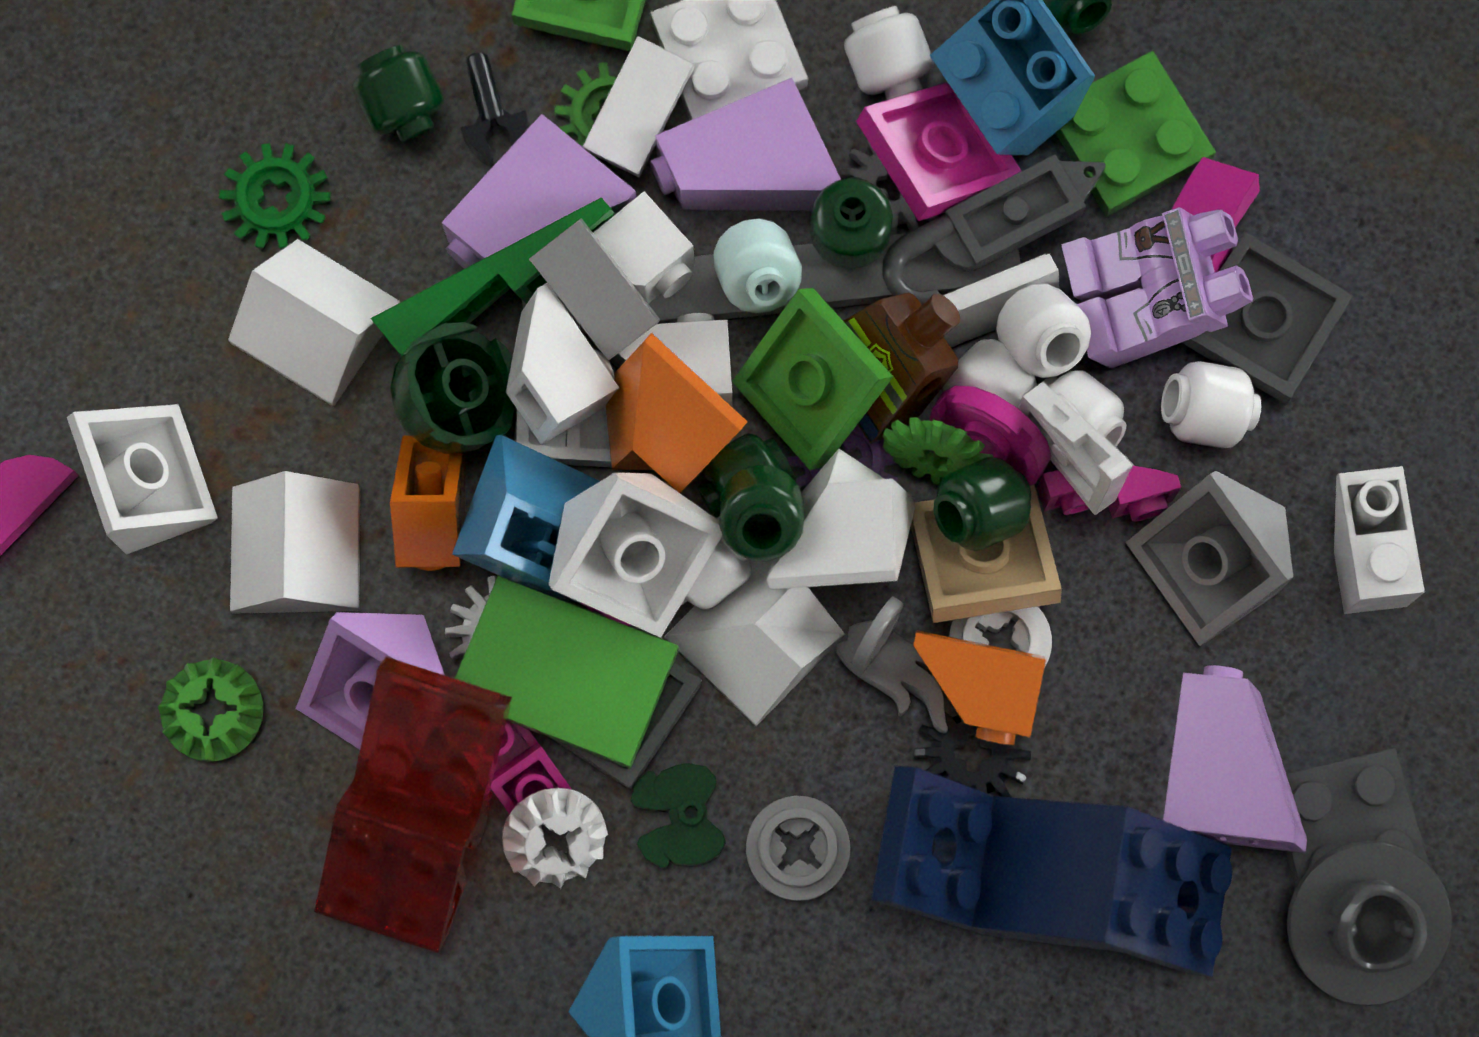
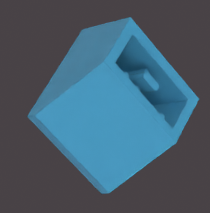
M992 0L929 55L997 155L1031 154L1075 116L1095 78L1094 73L1043 0Z
M496 435L452 555L562 601L581 603L552 590L549 586V579L565 503L600 481L503 435Z

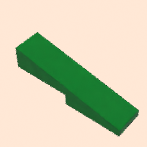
M601 197L370 319L402 356L415 339L443 323H471L509 289H512L527 304L536 289L547 283L529 258L582 218L590 230L594 232L613 217L615 213Z

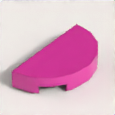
M25 455L5 460L0 464V556L79 476L73 469L54 458Z

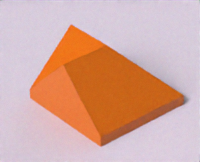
M651 333L614 373V381L619 386V389L605 405L612 470H654L677 492L681 493L748 421Z

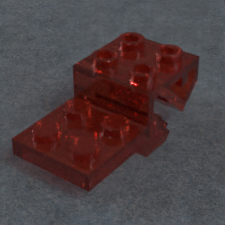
M387 656L377 668L355 776L336 806L314 912L439 953L450 932L468 881L464 872L465 867L462 866L464 852L466 848L475 850L476 846L479 847L485 830L493 792H490L512 697Z

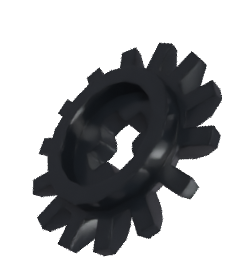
M946 711L945 721L948 727L946 733H940L935 728L922 724L918 733L932 739L931 747L914 748V758L931 759L932 767L925 771L987 794L996 791L999 797H1012L1004 785L1007 778L1022 785L1025 782L1027 776L1015 769L1013 764L1014 760H1031V751L1014 749L1013 745L979 739L980 747L991 748L992 756L991 759L980 762L979 771L971 772L967 771L965 760L955 759L954 749L965 746L967 736H976L978 726L965 724L959 714L951 717ZM1016 734L1015 740H1017V739H1019V738H1021V737H1023V736Z

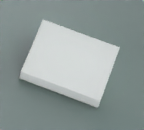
M297 239L252 270L228 341L233 346L334 407L383 335L370 318L401 301Z
M179 404L73 412L67 417L105 533L125 554L209 525L218 519Z
M283 471L232 487L230 612L232 614L359 611V484Z

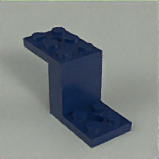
M895 766L871 900L986 936L1119 951L1188 974L1213 977L1215 958L1221 950L1223 939L1220 924L1224 897L1232 880V865L1230 862L1232 847L1128 806L992 796L917 767ZM935 838V851L934 855H932L933 840Z

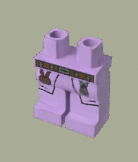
M1178 207L1162 213L1163 216L1143 220L1128 229L1094 240L1082 237L1061 244L1073 296L1083 301L1076 305L1085 313L1090 323L1091 337L1087 349L1088 358L1109 368H1115L1192 339L1205 331L1213 332L1228 327L1226 314L1232 313L1253 302L1249 280L1242 268L1236 265L1214 272L1210 255L1237 246L1238 237L1231 215L1223 210L1192 215Z

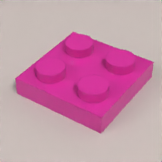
M948 82L866 106L856 120V123L918 221L945 213V210L1022 171L1012 155L996 154Z

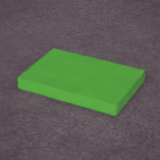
M497 576L448 696L450 699L631 769L679 651V646Z

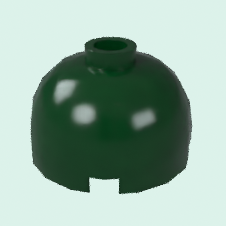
M466 322L443 323L415 339L395 364L390 386L394 413L404 430L423 446L445 454L475 451L492 442L496 435L506 434L513 424L509 423L513 419L516 408L506 394L512 363L510 352L497 338L489 341L484 335L473 331L478 328L477 326Z

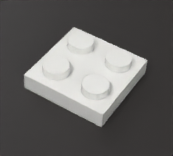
M682 0L650 12L651 23L661 48L694 64V68L680 95L690 120L790 78H793L798 91L808 87V77L776 0Z

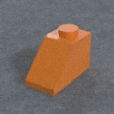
M411 435L402 436L390 499L396 568L416 567L425 571H435L444 567H460L461 558L452 555L465 520L466 452L445 454L423 446Z
M919 630L916 631L914 648L964 723L978 726L976 738L1000 744L1014 745L1016 734L1026 737L1031 736L1046 662L1045 656Z

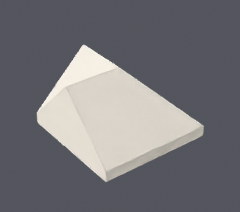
M838 449L801 492L804 499L803 533L792 550L783 557L773 559L767 577L769 589L898 580L915 511L913 497L893 478H883L841 449Z
M613 473L565 503L549 586L560 594L661 638L723 536L719 527V520L652 473Z
M750 560L752 569L747 582L712 609H700L694 606L664 636L668 642L678 645V652L755 726L845 636L842 629L808 587L769 589L767 577L773 560Z

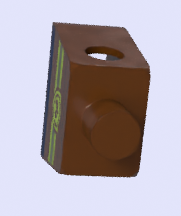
M910 292L884 298L844 320V323L893 375L891 381L857 424L870 444L884 440L882 436L885 428L893 430L891 425L896 420L909 426L910 418H918L952 374L958 369V357L944 336L960 323V314L955 305L941 294L932 295L922 305L917 297Z

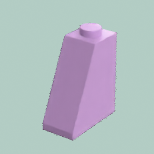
M793 78L655 135L657 158L650 161L653 174L662 193L666 195L674 192L682 210L812 211L813 203L820 192L833 182L841 180Z
M541 114L442 221L447 240L450 243L446 250L465 269L601 197L616 214L637 197L636 191Z
M1210 665L1204 667L1203 675L1183 673L1163 820L1224 844L1306 853L1307 838L1260 692L1248 679L1243 678L1241 670L1231 667Z

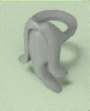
M892 596L874 620L850 626L847 640L837 644L835 650L840 660L849 670L895 701L898 708V716L901 717L907 712L911 703L909 693H911L926 705L933 727L938 732L944 734L947 732L948 727L945 721L944 699L941 687L936 679L927 672L929 669L913 644L894 632L904 604Z

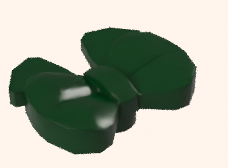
M691 763L679 764L661 771L658 777L654 771H647L634 785L630 801L636 808L654 811L670 810L669 818L672 824L654 829L639 837L637 846L645 859L662 869L668 867L669 860L675 865L680 866L706 864L719 857L726 844L723 832L707 819L705 804L716 788V776L706 766Z

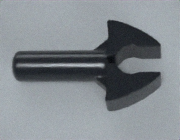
M477 52L465 59V65L479 117L474 125L463 126L460 129L469 149L482 162L492 168L494 161L488 142L493 136V128L498 127L502 134L508 136L512 146L529 128L525 110L512 115L503 110L489 57L485 53Z

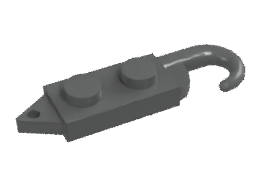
M1056 154L945 210L944 215L901 236L888 248L882 263V276L887 289L894 296L910 292L917 297L922 305L932 295L940 294V292L936 289L918 291L906 284L902 273L905 264L911 259L935 248L941 258L952 267L963 271H976L1084 215L1086 209L1085 201L1103 174L1106 164L1104 162L1059 161ZM1089 171L1094 176L1088 178L1084 175V172Z

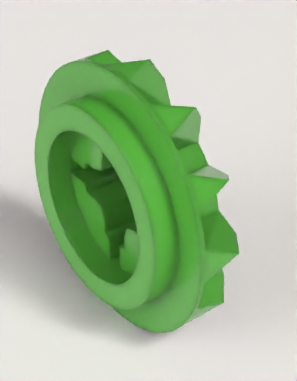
M212 657L209 660L197 663H186L182 671L174 678L166 681V690L162 702L158 705L163 727L162 732L178 751L190 758L208 762L230 758L245 749L255 738L263 718V699L259 687L251 675L243 668L228 661ZM211 684H213L212 689L215 690L216 699L230 708H237V710L215 715L213 725L209 727V736H207L204 718L185 709L186 706L194 707V704L204 703L207 698V692H210Z

